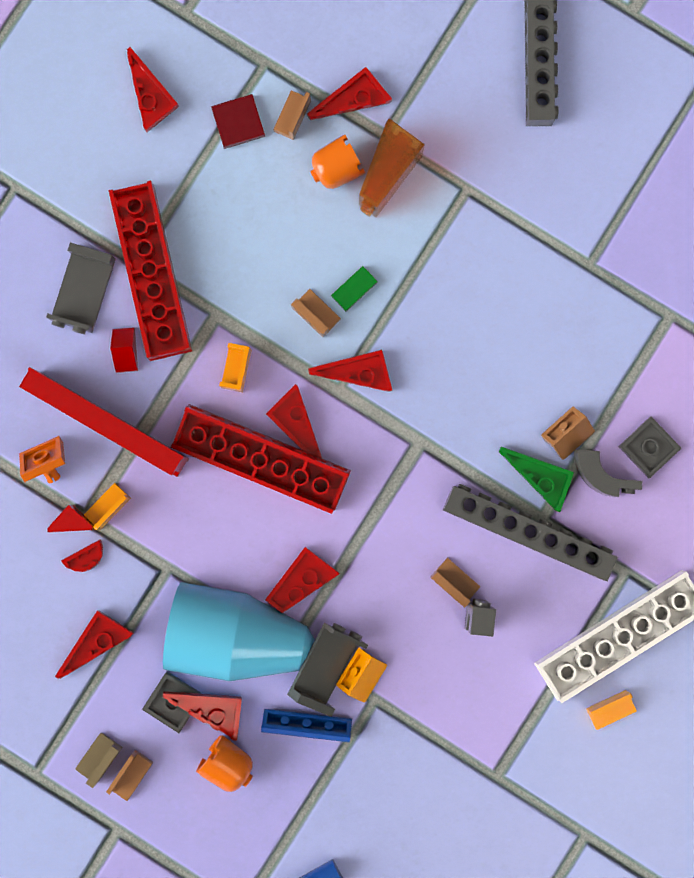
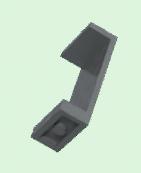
M70 242L67 251L71 256L53 312L52 314L47 313L46 318L51 320L54 326L64 328L65 325L73 327L72 331L85 335L86 331L93 333L116 259L111 254Z
M326 623L323 624L287 694L296 703L332 717L335 708L327 702L357 645L365 649L368 647L361 640V635L350 631L348 634L345 632L346 629L336 623L333 626Z

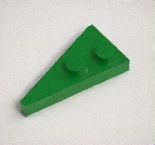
M500 447L499 453L555 511L561 512L574 472Z

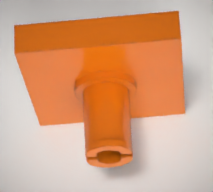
M60 436L19 453L20 476L24 482L44 474L48 483H53L52 478H54L55 482L60 479V474L56 468L65 464L64 446Z

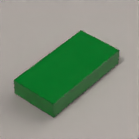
M362 266L331 297L347 312L378 281Z

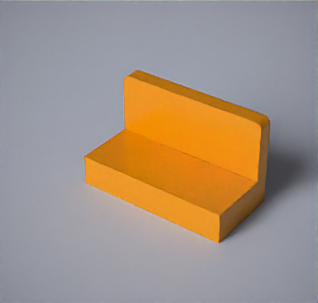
M114 483L84 516L94 524V529L101 530L131 497Z
M358 647L336 686L347 695L366 702L386 669L387 664Z
M624 690L586 708L596 730L637 712L631 700L633 697L630 692Z

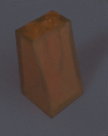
M390 118L385 124L359 194L360 210L369 217L371 215L374 217L379 215L423 156L425 144Z

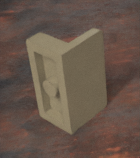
M100 733L77 765L76 771L88 779L87 785L94 788L123 747L105 734Z

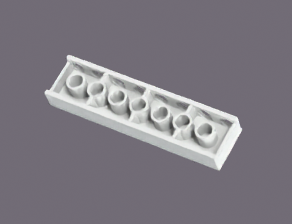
M679 571L534 663L556 700L561 703L565 702L694 620V584L690 580L687 571Z

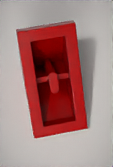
M135 328L112 329L110 349L116 373L138 371Z
M68 505L47 528V532L96 529L93 528L94 524L74 505Z

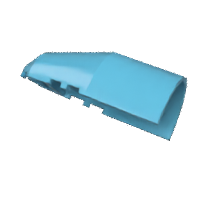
M180 582L173 599L166 630L163 669L225 681L300 671L315 642V638L306 625L253 598L247 593Z

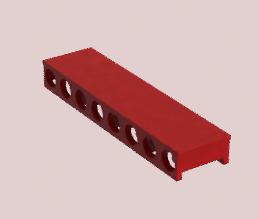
M150 180L147 183L114 191L113 189L108 190L146 357L150 361L192 352L154 184Z
M31 367L28 368V372L19 386L20 388L169 475L178 477L185 463L189 460V458L52 378Z
M191 404L186 406L180 426L170 448L330 514L335 511L351 470Z

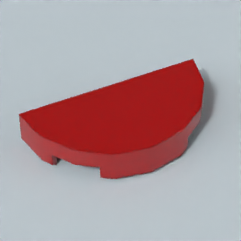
M101 539L61 560L66 568L73 571L85 572L93 569L99 564L103 556Z

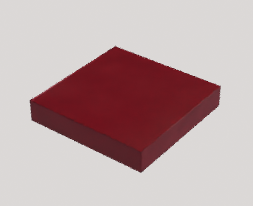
M253 94L211 106L224 149L265 137Z

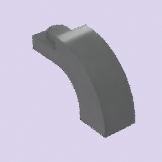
M574 450V460L579 475L596 492L609 497H619L620 489L625 494H635V490H642V481L616 479L609 476L601 466L600 451Z

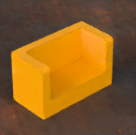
M228 343L227 360L222 382H220L219 386L223 389L243 393L252 350L247 346Z

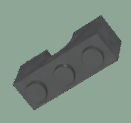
M473 599V602H470L466 608L464 628L471 635L493 637L496 609L486 600Z

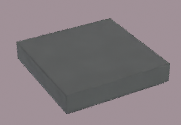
M649 417L618 446L647 478H651L681 449L652 417Z
M166 671L142 710L177 733H180L191 715L163 698V691L202 693Z

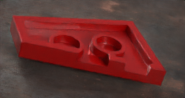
M305 547L265 601L281 613H284L340 573Z

